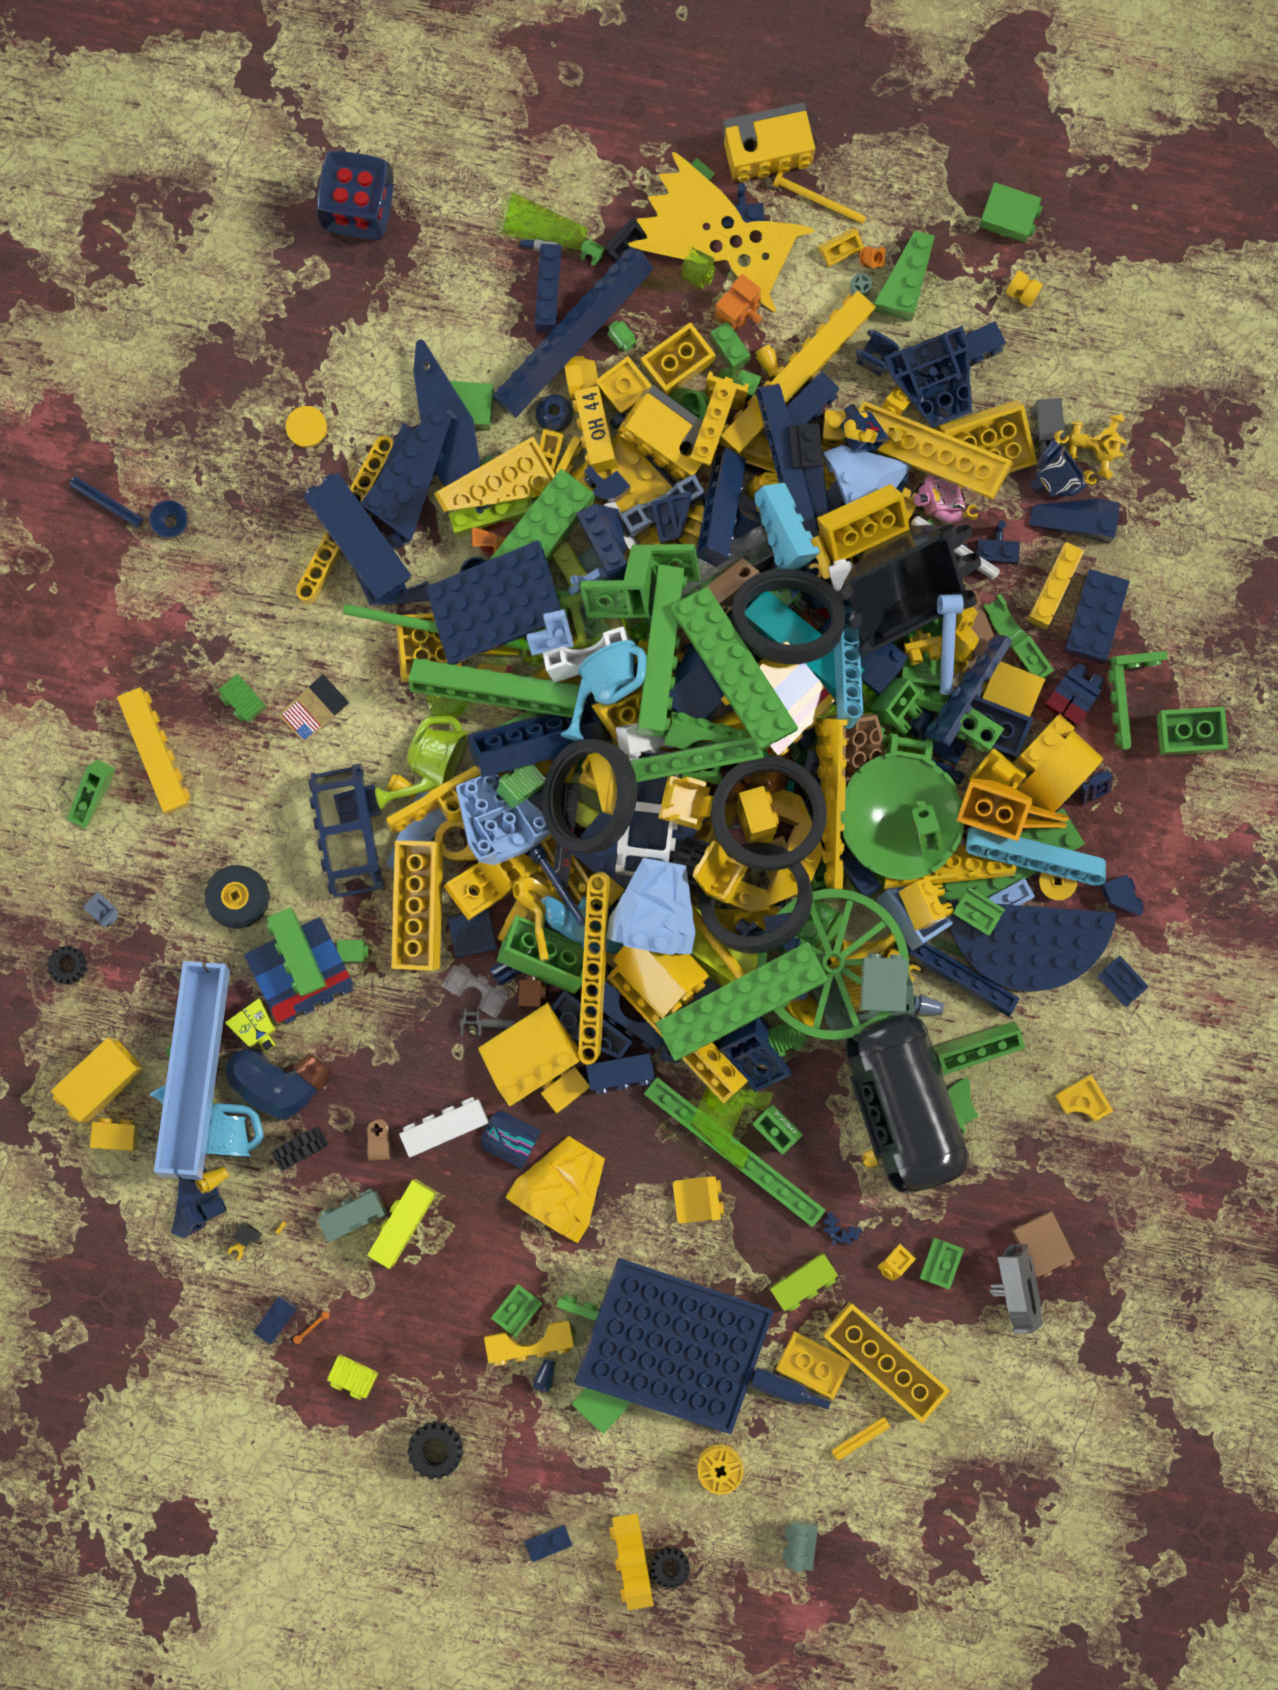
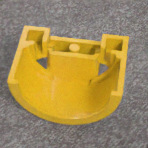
M1061 714L1013 762L1025 774H1027L1028 770L1033 772L1027 779L1025 777L1016 789L1032 798V806L1055 812L1103 761V757L1074 731L1075 727Z

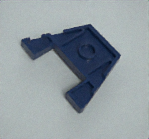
M396 531L385 538L393 550L411 543ZM357 575L370 607L429 601L426 591L429 583L426 581L410 589H407L406 585L403 584L385 598L376 602Z

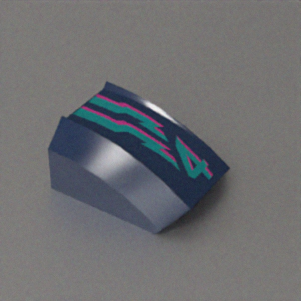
M500 1111L492 1115L481 1137L482 1147L493 1155L523 1169L542 1130L504 1111Z

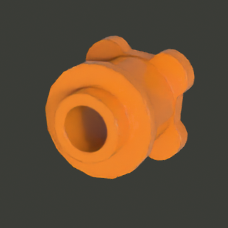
M864 247L859 256L861 265L872 269L876 267L883 268L885 266V248Z

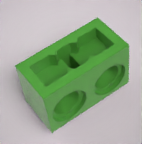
M972 708L969 714H964L960 723L963 724L964 720H969L973 724V729L967 730L962 725L956 736L963 741L967 739L972 742V746L976 750L988 753L1004 728ZM981 732H988L991 740L989 742L983 741L980 736Z

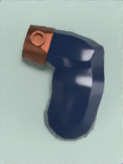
M247 1048L237 1051L229 1058L226 1064L225 1077L229 1086L252 1106L280 1120L288 1121L310 1104L318 1090L321 1091L331 1076L332 1071L319 1059L308 1053L293 1067L294 1071L287 1073L282 1068L274 1065L260 1050Z

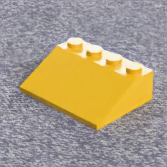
M1018 400L938 425L939 431L1012 460L1013 464L1008 473L1037 464L1025 408Z
M548 1003L478 1048L497 1089L509 1106L580 1061L578 1055L579 1048Z

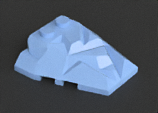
M643 857L627 889L622 894L618 905L610 916L606 938L614 942L623 943L624 946L669 955L674 953L691 954L695 937V926L686 865Z

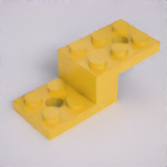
M525 853L497 865L478 862L447 882L443 887L466 918L470 920L512 893L515 881L524 876L530 877L538 872L540 865L533 863L531 858ZM548 855V856H547V857H548V860H547V861L550 862V861H552V859H551L550 856ZM468 888L475 889L477 896L471 895Z

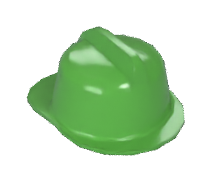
M687 388L673 390L669 397L703 422L710 403L709 397L703 392Z

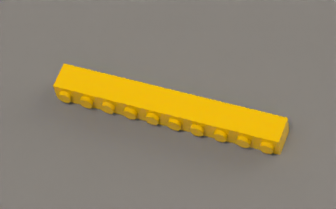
M859 291L853 296L849 294L842 302L844 306L840 310L836 308L830 314V320L827 324L822 323L815 331L817 334L813 338H807L802 344L803 349L799 353L795 351L788 359L790 363L785 368L781 366L774 374L776 378L772 382L768 380L763 385L779 383L786 406L874 313L876 306ZM756 395L748 401V407L744 411L740 410L733 419L735 421L730 426L728 424L724 426L719 443L724 448H728L739 455L765 429Z

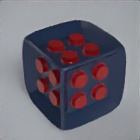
M328 151L323 163L317 193L316 214L321 227L330 232L346 236L382 239L387 228L393 197L394 175L390 163L381 158L365 154Z

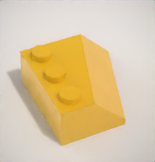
M433 613L403 615L435 622ZM396 625L401 683L409 682L414 659H427L431 662L447 663L439 633Z

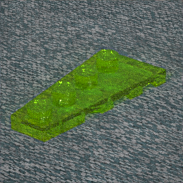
M512 192L503 233L532 240L539 239L548 242H558V245L581 249L583 242L586 241L588 228Z

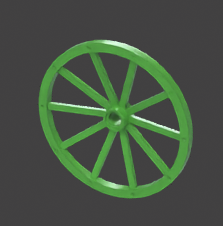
M823 889L813 891V901L838 898L845 899L847 902L833 951L815 906L812 903L810 914L826 953L824 954L812 945L811 947L816 956L821 959L819 962L829 979L828 982L824 983L813 1027L801 1023L786 1012L784 1007L789 1003L778 1007L774 1011L789 1026L806 1035L828 1040L847 1039L854 1037L855 1034H860L867 1025L886 1019L892 1011H880L871 1020L860 1025L841 973L861 985V977L845 966H862V959L845 958L886 926H888L895 938L899 955H903L902 959H908V973L909 956L904 936L898 924L877 902L849 890ZM797 898L783 907L776 915L792 913ZM853 902L869 908L882 919L880 923L840 953ZM800 938L802 944L806 943ZM768 952L758 954V968L767 964ZM830 958H837L840 964L838 968L830 969L827 966V961ZM833 976H835L854 1028L838 1031L819 1029Z

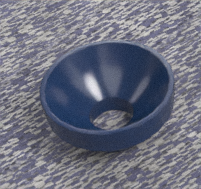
M556 394L548 395L541 399L536 407V420L543 429L561 432L572 422V406L563 396ZM551 405H557L560 408V413L556 416H551L548 413V408Z
M173 500L161 501L154 506L150 513V525L159 536L175 538L181 535L187 528L188 515L180 503ZM170 516L177 519V524L172 528L167 527L165 524L166 519Z

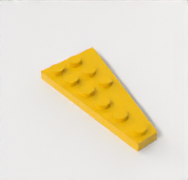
M959 844L956 851L947 860V863L935 872L912 880H895L885 877L884 889L907 887L916 881L930 879L932 884L1014 876L1016 866L969 854L966 850V845Z

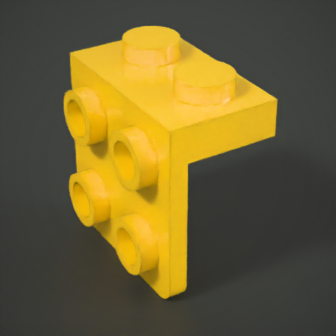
M712 841L710 846L706 848L700 863L696 865L693 877L707 896L728 903L748 867L728 857L717 841Z
M716 1176L676 1180L673 1182L677 1221L679 1223L721 1220L720 1215L724 1214L723 1201L719 1202L718 1193H722L720 1180H716Z

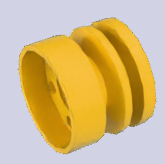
M723 1443L712 1444L706 1447L699 1455L697 1462L698 1478L702 1486L709 1492L718 1495L728 1494L741 1483L743 1477L742 1461L737 1451L731 1446ZM721 1465L724 1466L725 1473L721 1472L717 1475L715 1468H720Z

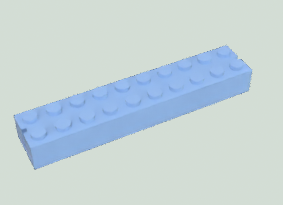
M183 961L154 1173L159 1177L179 1178L180 1176L183 1179L202 1180L230 975V970L226 964L206 963L205 967L202 962Z

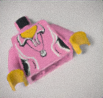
M931 474L924 479V485L919 487L920 494L914 496L916 506H924L925 513L928 516H934L945 523L961 521L965 517L975 520L978 517V514L972 515L969 513V511L977 509L976 505H970L967 511H964L966 508L959 486Z

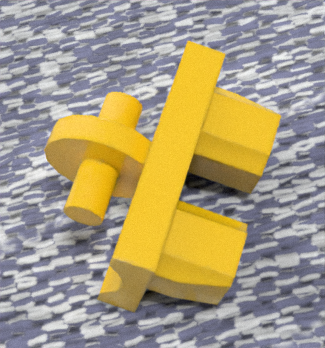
M916 629L915 636L909 637L910 643L905 644L902 651L908 656L911 665L922 663L921 653L928 652L930 660H938L941 658L942 636L931 638L930 633L923 634L921 629Z

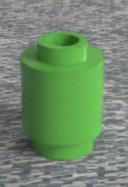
M615 321L608 327L609 332L607 335L620 350L622 349L624 352H627L637 343L636 336L624 321Z

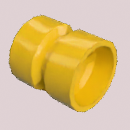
M1018 270L1005 294L1014 299L1020 298V302L1030 308L1044 284L1036 279L1029 280V275Z

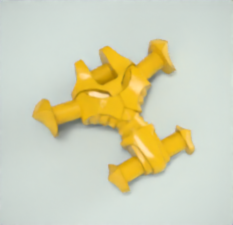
M1122 413L1108 415L1111 420L1108 429L1105 428L1094 438L1089 437L1088 434H1080L1082 426L1085 425L1080 420L1071 422L1073 430L1067 441L1069 445L1068 453L1075 459L1078 458L1076 456L1077 447L1083 450L1091 448L1094 454H1096L1098 461H1101V471H1097L1096 475L1103 476L1107 480L1111 479L1114 475L1109 470V462L1124 457V453L1120 452V446H1125L1127 442L1116 431L1119 423L1121 424L1125 421Z

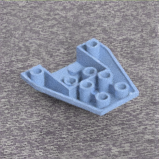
M498 774L490 777L479 776L456 786L468 845L479 862L497 865L530 851L550 834L543 812L526 799L511 809L507 802L502 799V796L496 791L501 779Z

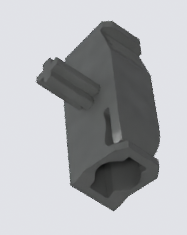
M1012 1244L998 1257L1003 1283H992L990 1294L993 1296H1005L1008 1313L1013 1325V1332L1015 1334H1030L1043 1325L1033 1261L1028 1254V1245ZM1015 1249H1022V1252H1021V1253H1016V1252H1014V1250H1015Z

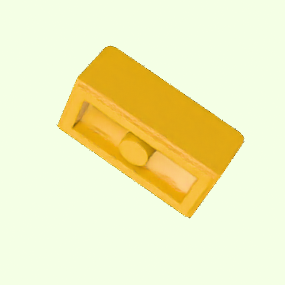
M851 228L818 245L817 248L827 267H830L861 251L864 246L858 231Z

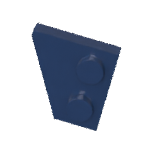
M687 491L651 502L660 543L664 544L683 537L692 497L691 492Z

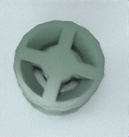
M864 273L856 274L851 280V294L854 295L859 291L866 297L872 285L871 278Z

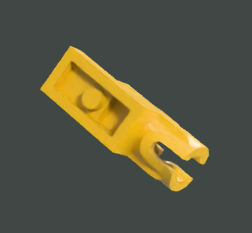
M974 607L963 610L961 614H956L953 674H958L959 670L961 672L965 671L968 661L972 658V654L979 641L977 634L971 629L978 614Z

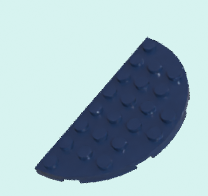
M947 900V903L952 905L947 907V909L953 908L954 910L959 901ZM997 904L1004 908L1005 911L1000 916L991 934L987 936L953 914L949 916L954 923L950 927L955 943L967 962L991 981L1004 987L1022 991L1054 989L1072 982L1087 972L1107 947L1116 919V913Z

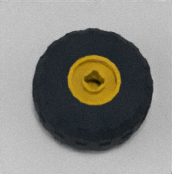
M230 865L218 870L208 881L204 894L205 904L212 918L221 925L234 929L250 927L257 921H260L268 909L270 899L268 886L263 877L252 868L242 865Z

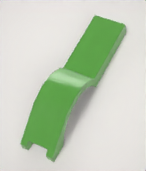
M996 595L997 599L989 605L986 603L982 606L995 631L999 635L1007 636L1012 640L1009 647L1027 672L1042 678L1046 677L1054 669L1030 635L1026 634L1015 622L1002 595Z

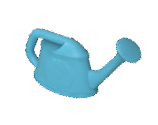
M630 640L618 641L597 650L581 663L578 672L582 680L572 724H570L566 731L561 733L562 737L574 741L584 739L580 733L579 724L586 698L591 692L596 702L608 705L618 702L642 685L646 675L647 663L646 654L642 648L635 646V643ZM634 655L638 657L636 678L634 676Z
M166 1085L154 1090L149 1096L157 1098L163 1104ZM212 1103L206 1153L251 1156L250 1151L257 1148L263 1139V1128L256 1110L246 1105ZM223 1112L247 1114L255 1131L254 1139L248 1143L245 1117L227 1116Z

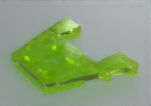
M706 1086L690 1125L736 1167L742 1169L750 1150L730 1141L745 1104L764 1112L768 1108L773 1093L738 1090L730 1099L723 1103Z

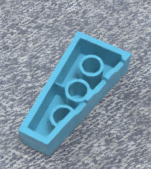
M779 483L762 486L754 494L755 504L759 508L761 521L768 535V543L774 553V561L778 569H802L820 551L817 546L813 547L810 541L813 537L810 531H805L802 525L804 519L801 514L796 513V504L786 484Z

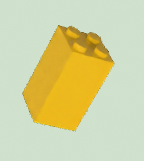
M623 946L613 958V961L663 1016L680 1010L683 1006L682 1004L687 1006L695 998L693 994L699 993L706 986L704 982L709 977L690 954L674 953L669 955Z
M108 1037L51 1090L54 1094L52 1098L59 1106L64 1105L67 1108V1115L74 1122H89L136 1079L145 1068L117 1038Z

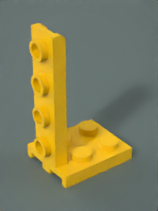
M709 371L705 394L709 397L710 403L690 460L708 466L711 465L730 408L734 410L744 409L749 384L745 383L743 386L734 383L733 379L728 377L721 379L713 376V372Z

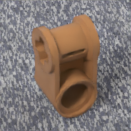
M381 1119L374 1120L367 1128L368 1160H391L388 1124ZM377 1124H379L380 1128L383 1127V1131L379 1135H377L376 1131H373Z

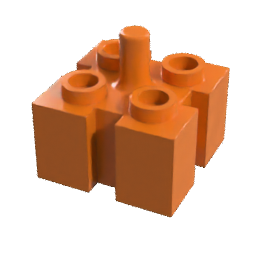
M741 274L730 290L715 305L716 312L714 318L722 324L728 321L734 331L737 328H743L747 322L746 317L759 324L762 317L756 311L761 305L759 303L761 300L759 296L761 288Z

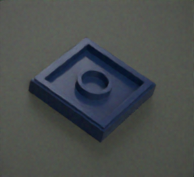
M489 908L470 920L463 913L447 916L455 958L497 950Z

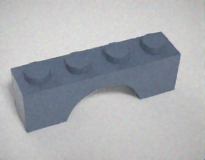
M695 474L675 484L667 493L653 501L689 491L692 493L691 506L702 500L705 492ZM651 502L638 504L620 514L621 521L631 538L656 525Z

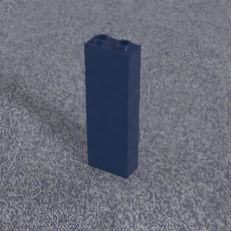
M331 473L322 479V484L317 487L313 485L305 491L304 501L376 602H379L411 580L412 575L340 474L336 473L333 475Z

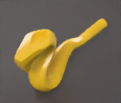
M550 861L549 864L554 869V863ZM540 866L538 868V872H542L546 875V873ZM524 876L515 881L513 894L518 902L530 909L536 916L535 936L541 961H546L549 957L543 932L545 911L542 905L528 891L532 890L543 898L551 896L558 899L560 895L555 887H552L548 877L551 890L547 889L538 880Z

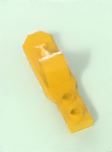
M477 767L470 768L431 790L423 798L387 817L386 821L390 832L393 834L397 831H403L409 824L424 819L427 814L437 809L441 810L449 822L456 823L462 820L456 786L481 776ZM503 772L497 774L501 777L503 775ZM451 808H458L456 811H450Z
M890 933L884 940L866 941L845 959H862L868 957V953L881 954L883 956L889 951L890 947L895 946V938ZM843 940L840 953L855 941ZM830 958L832 964L828 967L830 969L838 968L839 960L837 958Z

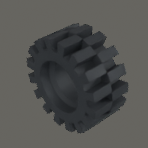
M72 946L57 947L58 949L53 950L52 955L48 956L49 962H46V966H48L47 972L51 975L50 977L62 984L79 982L80 978L85 976L84 972L88 969L86 968L88 961L85 960V954L80 949ZM65 957H71L75 962V967L70 973H63L59 967L60 961Z
M670 1546L666 1549L662 1548L658 1553L654 1554V1558L651 1561V1575L655 1583H658L660 1587H666V1589L670 1590V1588L677 1589L678 1586H682L687 1581L690 1565L687 1556H685L682 1550L679 1551L678 1548H671ZM674 1560L677 1562L679 1570L674 1576H667L662 1572V1565L665 1561Z

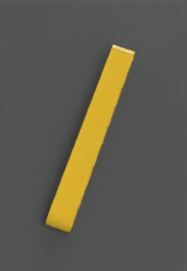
M388 436L377 438L350 487L355 497L360 498L361 501L376 483L393 446V441ZM383 444L390 445L387 451H381L380 447ZM373 462L381 463L378 469L373 470L370 468ZM370 480L371 483L368 487L363 488L360 486L362 481ZM327 532L296 588L297 596L305 604L315 602L341 555V551L331 541V537ZM325 552L332 554L331 558L327 561L321 559ZM319 570L322 572L320 578H312L314 571ZM308 588L312 590L309 597H302L303 590Z
M604 872L593 874L587 883L578 1051L580 1061L587 1065L594 1063L601 1053L607 949L606 936L610 878ZM598 877L603 880V888L595 886L594 878ZM594 899H599L602 902V909H596L593 906ZM592 921L600 922L601 930L593 929ZM591 942H597L600 945L599 952L591 949ZM591 963L598 965V973H593L590 970L589 965ZM595 985L598 989V993H590L588 990V986ZM587 1007H595L597 1010V1014L590 1015L587 1011ZM586 1028H593L596 1035L589 1036L586 1033ZM585 1049H592L595 1056L588 1057L585 1054Z

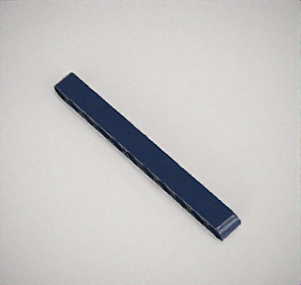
M777 383L757 387V400L778 482L786 484L796 504V513L801 514L804 519L802 525L805 531H810L814 538L819 536L803 471L802 468L791 469L787 427L791 424L781 386ZM816 557L812 559L801 571L815 576L818 575V568L809 569L811 564H819ZM821 578L832 586L830 579ZM807 594L813 610L825 608L818 599Z

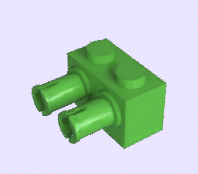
M893 678L871 706L870 711L878 716L880 723L892 724L900 735H905L911 729L910 724L903 718L906 712L911 719H917L922 714L921 708L914 702L920 692L910 679Z

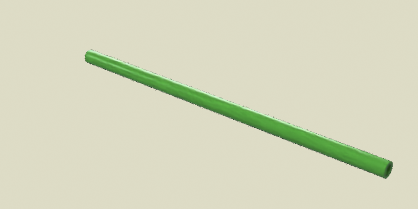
M344 604V615L439 633L436 622ZM517 639L503 645L505 647L530 651L528 640Z

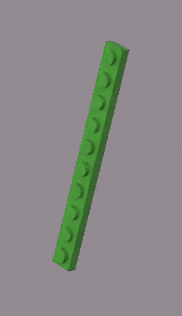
M656 1078L644 1093V1095L813 1227L826 1211L659 1078Z

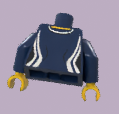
M1058 430L1055 433V441L1052 440L1037 462L1036 476L1038 478L1031 482L1035 492L1046 488L1051 496H1074L1083 490L1087 483L1095 484L1097 481L1095 477L1088 480L1089 476L1094 472L1086 470L1082 473L1064 445L1060 447V443H1066L1069 440L1068 435L1063 440H1060L1059 436L1063 430Z

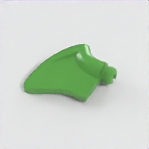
M968 1078L960 1080L948 1089L962 1134L966 1133L963 1125L978 1117L971 1102L970 1081Z

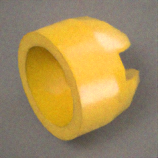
M874 1149L863 1154L862 1160L866 1167L871 1168L879 1165Z

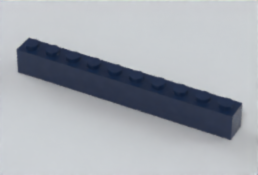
M632 247L624 251L620 259L594 284V287L581 298L580 302L567 313L566 317L553 328L552 332L539 343V346L525 358V361L519 368L512 372L506 382L498 387L492 397L505 413L517 418L654 270L642 251Z

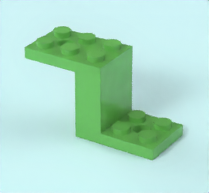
M695 544L632 545L624 580L581 581L580 589L587 618H650L658 565L684 568L683 576H687V582H700L701 575ZM673 562H679L681 565H675ZM602 598H607L610 601H604Z

